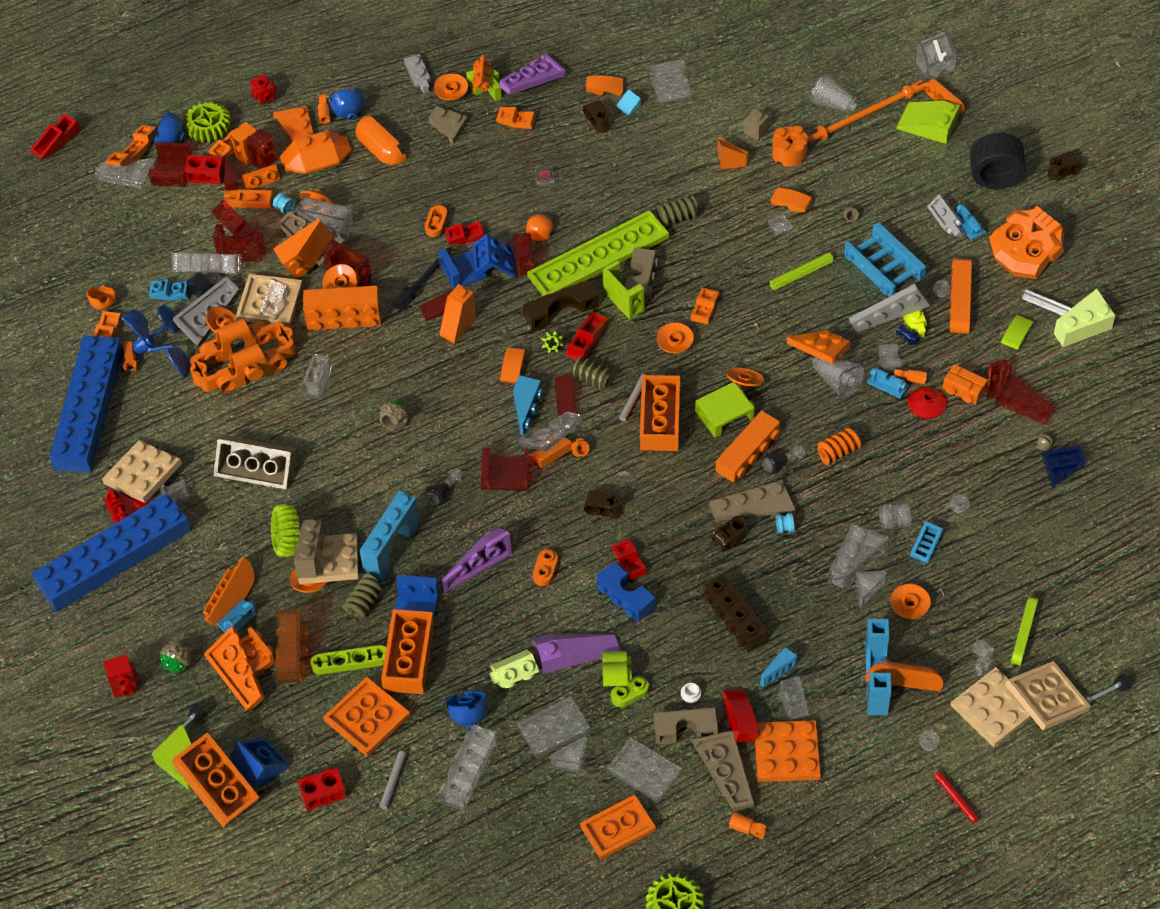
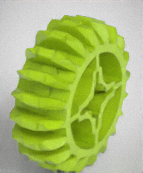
M206 101L204 104L199 103L198 106L193 105L192 109H188V114H185L184 125L186 132L196 142L201 140L202 143L205 141L210 143L211 140L217 142V138L223 139V134H228L232 121L230 113L224 105L221 106L220 103L215 104L213 101L207 103Z
M277 505L272 512L270 524L273 550L279 557H290L296 553L300 523L297 511L292 505Z
M669 873L668 879L661 875L660 882L654 880L653 887H649V894L646 895V901L648 902L646 909H683L688 907V905H691L689 909H703L704 902L702 900L704 895L700 893V886H695L696 882L694 880L688 882L687 875L682 879L679 873H677L676 877H672ZM669 890V893H668L667 895L662 896V898L659 899V897H660L664 892H666V891ZM673 896L677 900V908L675 903H673Z

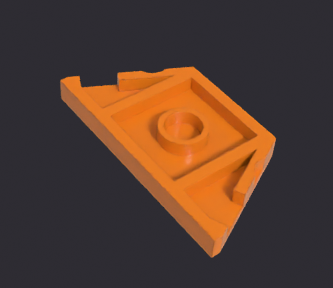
M828 330L787 337V344L830 364H834L837 356L842 357L844 352L850 349L849 340Z

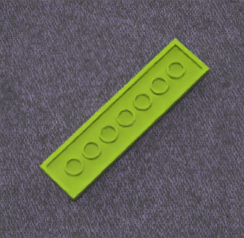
M649 210L528 271L527 275L543 296L552 294L602 273L603 269L609 264H613L616 261L621 263L631 258L634 248L648 249L668 239L669 232Z

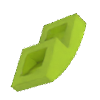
M1016 315L1005 332L1001 343L1018 350L1024 343L1025 337L1031 330L1034 321Z

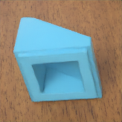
M628 90L616 107L629 116L641 107V98Z

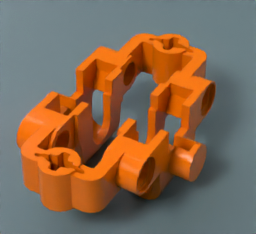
M232 318L225 319L221 322L220 328L215 330L216 339L203 344L199 349L200 353L192 356L190 371L194 384L202 387L205 392H211L218 388L221 392H230L246 385V376L250 381H257L262 376L266 377L284 369L287 365L286 360L294 357L295 341L292 329L284 327L281 322H274L266 326L265 322L258 321L247 326L243 318L234 321ZM237 338H242L246 348L233 353L231 343ZM277 338L278 348H271L264 352L260 349L259 346ZM230 360L228 367L209 376L207 366Z

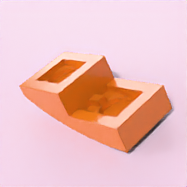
M603 75L587 76L586 91L601 96L604 91L621 96L623 92V79Z
M500 107L496 121L510 127L532 129L536 114L534 111L518 112L516 107Z
M231 132L223 141L218 140L208 151L211 156L223 157L224 161L235 153Z
M777 188L770 201L772 205L788 206L789 210L793 212H806L812 202V197L798 191Z
M701 288L697 296L696 305L691 313V321L709 324L718 300L719 291Z
M102 311L99 325L96 324L93 336L115 338L122 318L121 314Z
M507 347L500 382L516 384L523 368L524 349Z

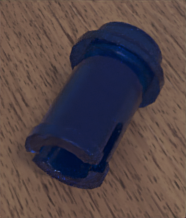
M903 324L896 330V334L907 340L909 345H916L920 341L919 333L917 331L913 332Z

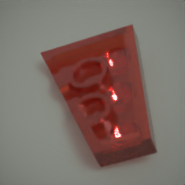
M1011 372L994 401L996 405L1045 425L1048 424L1055 411V407Z

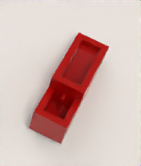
M64 113L55 125L50 124L29 151L44 160L66 145L82 126L75 119Z
M592 312L580 325L576 336L568 344L566 357L577 361L582 355L584 356V362L600 339L609 318Z
M723 690L722 694L729 728L733 729L735 742L755 741L759 731L754 712L743 690Z

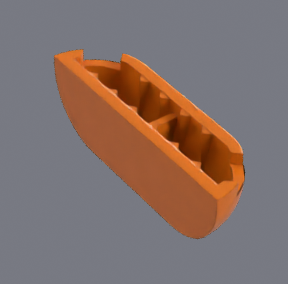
M372 116L362 117L358 121L355 129L357 139L381 162L395 165L407 160L405 153L402 154L397 146L399 142Z
M245 557L238 559L239 563L233 569L228 568L204 608L203 614L206 615L204 620L209 624L218 626L217 623L242 599H245L254 582V570L251 563Z
M881 661L874 664L865 676V681L868 682L870 673H891V685L939 692L943 687L942 677L936 670L928 666Z

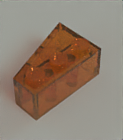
M300 609L276 610V617L279 623L278 629H276V636H278L275 664L278 683L302 682V677L306 674V662H303V659L307 657V645H304V641L308 639V628L304 627Z

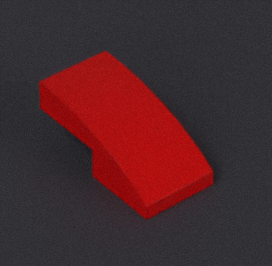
M480 221L464 227L462 223L445 228L449 244L471 243L478 241L485 235Z
M629 539L611 546L619 565L628 573L629 581L647 574V568L638 557L637 550Z

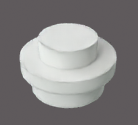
M687 683L681 689V697L688 703L697 702L701 697V689L695 683Z

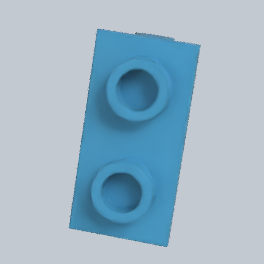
M963 204L958 205L956 214L962 222L960 227H962L970 240L986 234L981 223L969 212L967 206Z
M878 367L872 368L870 372L871 377L867 381L868 384L897 398H901L909 387V384L905 383L904 379L901 380L892 375L890 376Z
M242 599L217 625L224 633L231 626L236 628L238 632L257 614L255 612L256 604L253 601L246 602Z

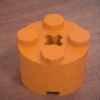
M787 126L775 130L772 142V157L774 161H779L786 167H793L802 163V160L807 156L808 136L803 131V128L801 126Z

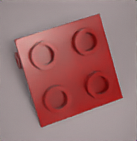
M109 489L106 495L107 498L103 499L114 524L148 504V502L144 503L122 492L118 493L114 489Z

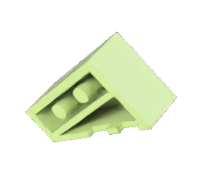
M1095 289L1057 319L1054 335L1062 347L1111 330L1115 314L1099 291Z

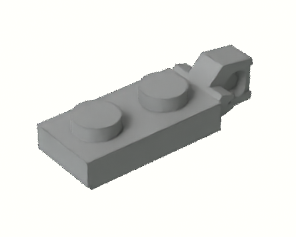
M420 54L404 58V64L414 87L420 86L423 94L429 93L428 83H431V80Z
M938 194L927 206L944 231L949 234L953 233L955 237L957 236L961 239L966 234L962 227H960L962 224L961 219L944 196Z

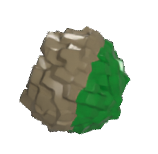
M389 401L380 408V423H382L383 427L391 431L405 427L409 419V413L405 404L399 401Z
M169 642L161 649L159 658L164 670L176 674L190 666L192 657L191 651L188 648L182 647L178 643Z

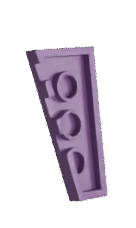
M545 53L541 59L533 60L528 67L523 66L518 73L513 72L501 79L499 86L511 95L564 77L566 70Z

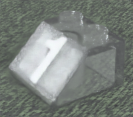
M948 30L918 43L915 67L926 80L956 68L957 54Z

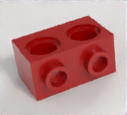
M188 155L184 169L186 181L188 183L221 185L225 165L223 157Z
M338 768L325 769L322 773L313 776L308 775L297 781L307 811L347 798ZM329 783H335L333 786H327ZM315 789L314 792L308 793L309 790Z

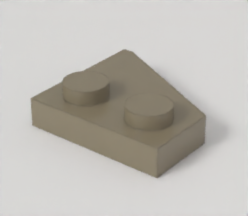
M438 106L435 107L429 116V123L437 128L442 135L445 134L449 138L450 143L455 142L468 121L466 115Z

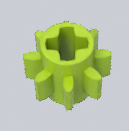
M557 330L551 334L547 331V337L541 338L542 341H545L542 348H548V353L554 349L558 352V345H564L563 342H560L563 335H557ZM551 338H555L556 343L554 345L550 344L549 340Z

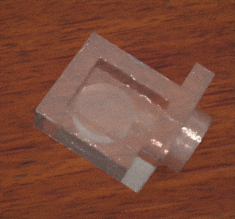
M896 343L878 346L879 364L882 368H885V370H895L896 367H901V359L898 356Z
M978 639L975 641L973 652L979 655L975 662L974 673L981 676L984 670L988 671L993 663L992 658L995 648L991 647L989 643Z

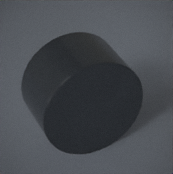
M196 272L186 281L189 290L197 298L212 288L210 281L200 272Z

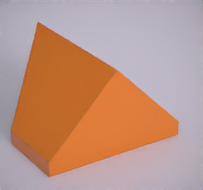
M721 137L718 138L717 152L721 169L746 167L748 165V152Z

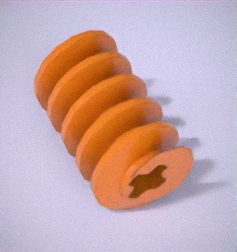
M846 428L838 432L837 435H832L831 438L819 442L817 445L818 454L825 465H829V459L835 462L836 457L842 458V453L848 455L849 451H855V447L860 449L861 441L852 429Z

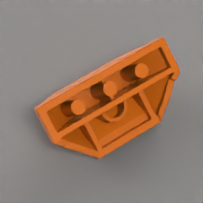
M326 130L294 140L282 153L280 160L285 171L308 174L340 164L352 152L347 137Z

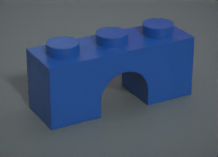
M612 562L597 575V588L602 594L606 593L616 606L622 607L628 617L640 622L656 608V598L642 585L635 591L624 590L623 587L628 584V573L615 562Z

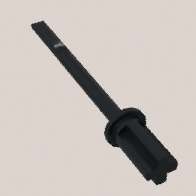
M449 247L446 249L448 254L452 251ZM439 257L412 287L406 286L403 293L393 302L397 310H402L411 299L416 297V289L440 264Z

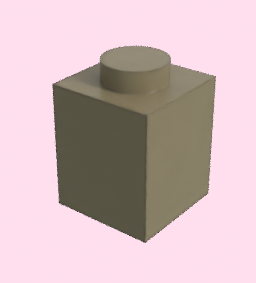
M754 109L745 118L744 134L759 141L768 131L769 116Z

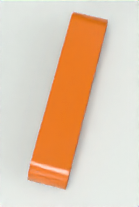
M953 258L950 333L969 334L972 260Z

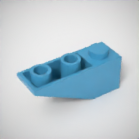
M519 375L513 389V396L520 434L524 436L526 429L530 428L531 416L536 413L538 399L541 400L543 389L541 388L540 380Z

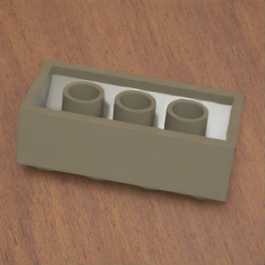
M224 435L217 440L213 476L288 489L296 466L298 448Z

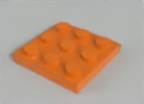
M366 677L324 715L323 719L368 757L411 715L407 709Z
M816 720L756 722L759 731L755 740L757 782L820 780Z

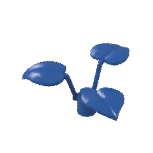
M166 305L159 306L157 310L158 316L164 325L151 335H149L148 320L139 310H130L124 314L121 320L125 321L139 336L132 343L135 352L141 355L146 351L151 353L152 351L167 349L169 359L184 379L190 367V362L185 352L180 347L174 348L172 345L153 347L155 344L153 337L166 327L172 333H177L180 330L172 321L176 314Z

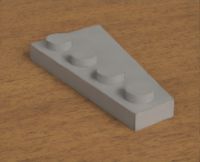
M226 276L173 317L172 321L198 346L210 331L206 322L208 310L212 307L227 308L238 293L239 288Z
M913 284L853 315L849 320L856 331L860 332L930 307L916 284Z

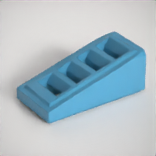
M925 521L910 553V557L928 564L943 534L944 528ZM926 531L936 535L935 538L925 534ZM926 538L928 540L933 541V543H928L922 539ZM919 545H925L927 547H930V549L927 550L925 548L920 547ZM919 550L921 552H924L927 554V556L924 557L922 555H919L916 553V551Z
M783 648L761 674L760 686L766 687L797 665V655L787 648Z

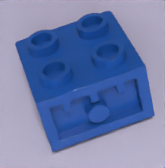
M489 234L484 235L473 244L476 274L482 275L491 267H494L512 277L516 275L514 247Z
M445 248L438 251L440 265L453 289L458 284L466 286L487 278L486 272L482 275L475 273L473 250L455 257L451 254L448 255Z
M398 575L396 581L398 596L395 610L433 612L434 618L439 593L437 578Z

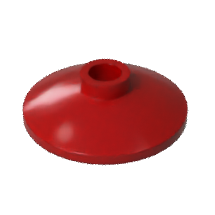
M921 387L914 390L908 400L912 413L924 419H933L940 416L945 411L947 403L945 396L939 390L932 387Z

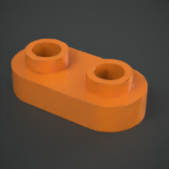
M436 205L429 211L425 223V232L430 237H437L444 230L448 217L447 209L444 206Z
M545 549L538 555L533 571V580L539 586H547L553 580L558 564V555L554 550Z

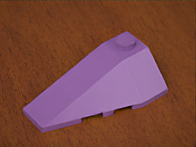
M497 528L481 537L442 579L443 591L445 593L511 556L510 533Z
M550 633L532 638L543 674L602 658V651H620L615 634Z

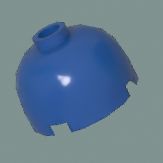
M348 88L333 94L332 100L329 99V103L334 114L348 120L357 118L365 104L361 89L354 88L355 91H350Z
M169 111L166 112L157 130L159 135L158 137L155 136L154 143L164 147H171L178 140H183L185 131H183V122L179 116Z
M465 691L464 696L458 697L457 693L446 700L450 718L455 723L464 725L467 728L476 726L477 723L483 720L488 711L487 697L482 691Z

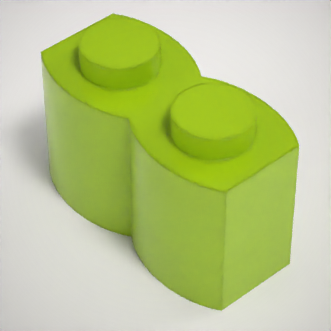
M602 651L603 686H628V680H632L631 656H627V651Z

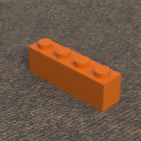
M761 410L716 460V472L733 483L738 478H742L750 465H754L758 456L768 449L771 441L779 437L781 432L780 421Z

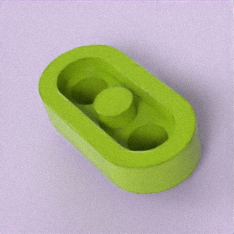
M636 676L632 680H628V686L614 687L611 691V702L617 707H625L643 698L649 691L648 681L644 677Z

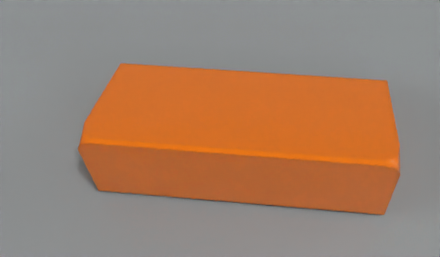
M560 436L530 454V456L542 469L570 452L572 442Z

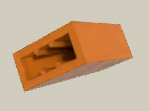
M459 284L447 296L440 329V336L454 344L476 320L474 292Z

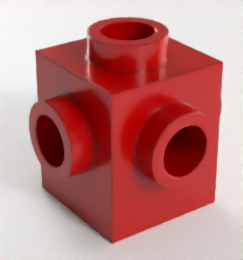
M265 74L249 80L251 95L261 105L276 99V85L273 81L270 82Z

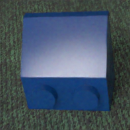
M265 737L238 741L229 756V760L252 787L267 785L290 766L288 760Z

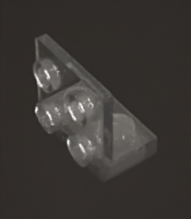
M684 59L650 66V80L659 104L692 98V92L685 76L686 64Z

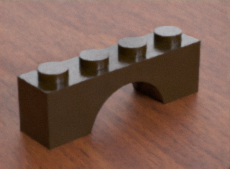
M589 279L552 294H547L541 298L528 301L523 304V316L531 330L535 331L548 326L550 316L557 309L573 307L583 313L599 307V294Z

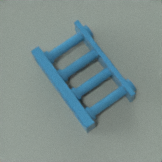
M879 222L873 225L872 237L858 246L854 247L848 241L845 243V257L852 261L888 297L895 294L897 285L911 276L915 277L919 282L925 278L926 266ZM874 243H879L883 247L868 258H865L860 253ZM886 254H890L895 258V260L879 270L872 264ZM899 265L907 270L891 281L884 276V274Z

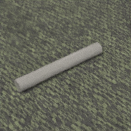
M642 375L619 416L621 421H626L642 391Z
M404 751L398 752L379 805L382 809L388 808L407 755Z

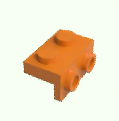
M250 627L248 628L249 635L242 638L241 642L257 676L275 664L273 657L275 652L269 644L265 645L259 631L255 632Z

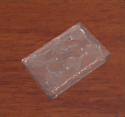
M571 696L517 723L518 730L536 759L591 732L589 724Z
M630 737L608 765L607 772L659 803L682 773V768Z

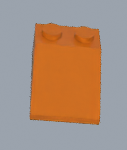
M318 218L273 249L282 265L298 279L306 275L314 267L334 235Z

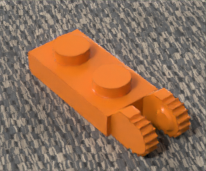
M226 190L224 192V198L226 199L222 201V205L230 209L235 207L271 209L273 191Z

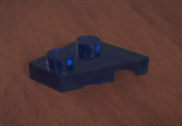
M1081 445L1042 453L1051 488L1058 486L1086 463Z

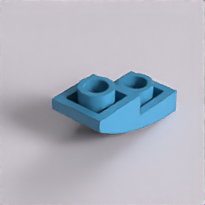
M168 279L151 281L149 297L160 300L188 299L190 290L186 281L170 283Z

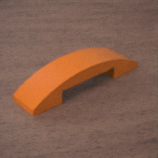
M141 125L133 133L134 140L121 153L114 152L105 160V163L128 166L136 162L151 145L157 132V127Z

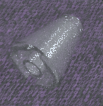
M823 71L824 77H819L811 91L812 99L808 98L807 102L849 114L850 111L854 112L858 105L856 102L857 98L829 73Z
M814 357L812 361L813 369L839 397L844 399L851 397L857 392L855 388L858 383L861 385L863 382L864 368L858 363L837 357L834 364H830L817 357Z

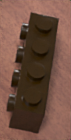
M724 573L703 584V599L707 604H711L715 615L725 622L726 629L729 633L735 635L736 641L741 648L744 647L747 652H750L768 642L769 631Z

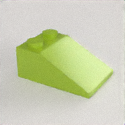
M943 100L909 102L896 129L946 144L958 120L960 105Z

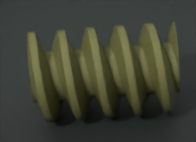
M690 196V200L688 197H685L683 201L678 199L676 203L671 201L670 204L664 203L663 207L661 205L657 207L660 219L666 226L669 225V220L675 224V218L682 222V216L689 220V214L696 218L697 204L694 196Z
M581 355L574 364L573 377L580 379L581 382H586L587 385H592L594 388H599L600 391L607 390L613 381L614 372L609 375V368H605L602 371L603 365H599L596 368L597 363L595 361L590 365L589 358L583 362L584 356Z
M370 574L363 575V579L358 582L350 597L346 599V603L342 605L345 612L352 616L364 618L365 612L370 610L369 606L374 604L372 599L377 600L378 594H381L383 591L379 581Z

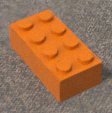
M377 286L303 290V309L307 330L381 326V307Z
M642 375L640 450L678 451L680 376Z
M393 609L381 678L385 692L424 694L434 631L433 612Z
M208 732L175 756L172 761L174 767L223 828L253 806L260 798Z

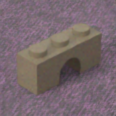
M634 248L631 258V273L639 274V276H627L625 288L630 290L636 285L641 284L644 288V304H646L647 298L652 295V286L650 285L655 281V272L653 271L657 269L659 259L656 258V250Z
M302 520L294 558L297 578H317L319 569L318 550H322L325 538L322 520Z
M702 707L694 710L680 709L679 711H659L658 713H653L656 745L676 743L678 730L686 727L694 730L697 738L718 734L715 708Z

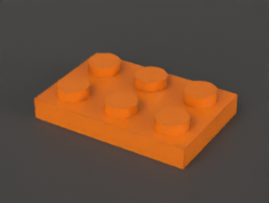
M635 794L580 823V828L601 860L656 831V826Z

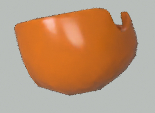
M543 214L531 216L526 225L527 236L534 241H544L550 238V234L553 231L551 218Z
M101 285L99 289L91 286L87 290V299L93 308L103 310L114 305L116 292L111 287H105L104 285Z

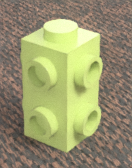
M528 650L490 665L492 681L502 688H510L521 679H531L535 673L539 672L533 654Z

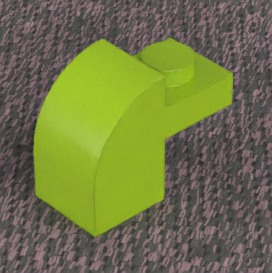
M491 68V75L488 76L491 77L488 91L494 100L497 101L502 99L501 91L503 89L499 86V73ZM475 70L466 73L468 86L472 91L474 84L472 79ZM479 87L473 91L475 95L485 92Z

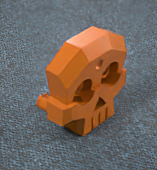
M1038 206L1031 210L1015 209L1006 218L1007 223L996 229L989 237L996 262L1014 277L1037 279L1050 261L1054 262L1064 252V231L1061 224Z

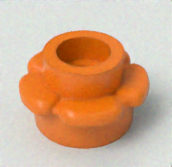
M582 438L576 439L571 445L573 455L576 457L587 455L589 452L588 442Z

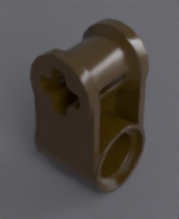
M601 100L583 106L585 117L597 132L603 133L610 129L608 122L609 112Z
M1068 151L1050 159V168L1047 175L1052 180H1060L1080 172L1083 168V163L1073 151Z
M590 490L584 505V511L589 515L618 518L622 514L621 497L615 493Z
M735 516L722 526L717 527L711 533L710 538L721 546L723 552H727L747 537V520L742 516Z

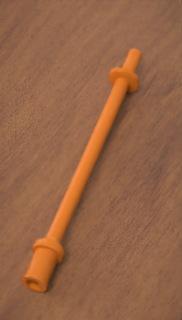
M919 80L911 85H905L901 92L826 128L821 125L818 126V132L808 136V143L819 138L827 140L828 134L904 97L912 98L913 95L925 90V84L922 83V80Z

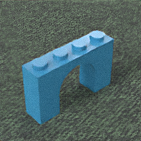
M398 491L360 549L364 574L374 576L380 583H382L391 569L389 551L396 533L411 538L420 524L415 497Z
M868 619L865 638L866 674L874 664L887 661L889 619ZM870 673L869 681L866 682L867 715H888L891 697V673Z

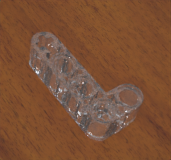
M172 253V271L241 273L242 270L241 254Z

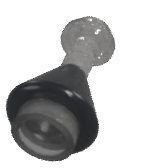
M795 445V450L785 454L766 453L765 458L762 459V465L767 473L777 474L787 461L796 457L803 459V456L806 455L802 445Z
M450 469V476L443 483L426 489L427 494L425 497L430 504L437 506L438 504L443 505L445 503L449 487L455 481L462 480L463 474L459 469Z

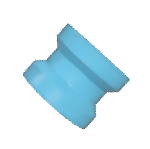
M281 192L274 198L273 207L278 210L280 209L286 215L294 209L295 200L288 198L285 193Z
M787 513L784 516L776 514L778 534H782L784 531L794 532L792 513Z

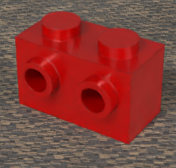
M127 654L103 661L115 698L123 695L128 696L138 691L139 675L134 661H129Z

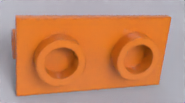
M484 54L473 65L475 70L472 83H474L473 91L478 87L482 91H487L490 88L491 77L488 76L491 75L492 64L489 60H484Z
M274 164L242 175V180L245 183L246 190H252L279 181L280 177L277 166Z

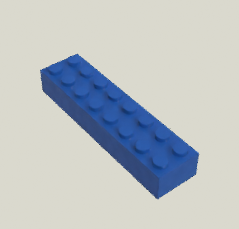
M83 335L49 457L54 470L92 472L123 355L120 338Z
M166 493L33 572L32 575L36 585L54 610L58 612L189 533L191 529L188 518L169 494Z

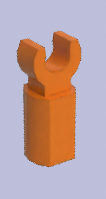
M326 94L319 95L318 115L321 124L330 122L329 104H327Z
M132 341L123 343V369L125 373H127V368L130 366L134 367V371L138 370L136 352L132 346Z
M895 369L894 377L906 379V382L925 385L927 373L909 369L908 371Z
M735 812L729 822V828L748 835L751 833L760 839H764L767 832L765 831L766 825L755 823L753 819Z

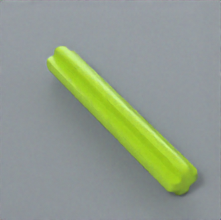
M828 252L770 280L769 285L772 290L783 287L832 263L834 257Z

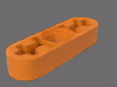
M935 79L924 83L925 92L933 100H943L960 105L958 115L965 111L963 103Z

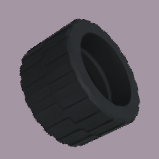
M993 133L979 138L971 146L972 178L979 186L994 190L1006 189L1019 183L1024 178L1026 173L1023 143L1019 138L1006 133Z

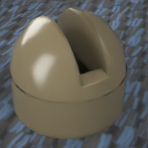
M850 206L845 208L843 216L848 222H854L858 219L859 213L856 208Z
M1042 434L1037 440V447L1042 451L1050 450L1053 445V439L1048 434Z

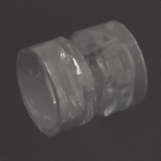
M899 502L895 506L891 504L879 505V518L882 530L894 529L895 526L899 528L911 526V512L908 502Z

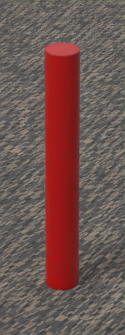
M940 771L935 773V779L973 824L976 823L980 818Z

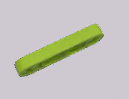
M1028 596L1011 664L1021 666L1038 598Z
M377 645L317 654L311 659V668L314 673L322 675L383 666L386 647ZM378 653H382V658H378ZM357 655H364L366 657L362 662L354 660ZM337 658H344L346 660L342 665L334 663ZM318 662H322L321 667H318Z

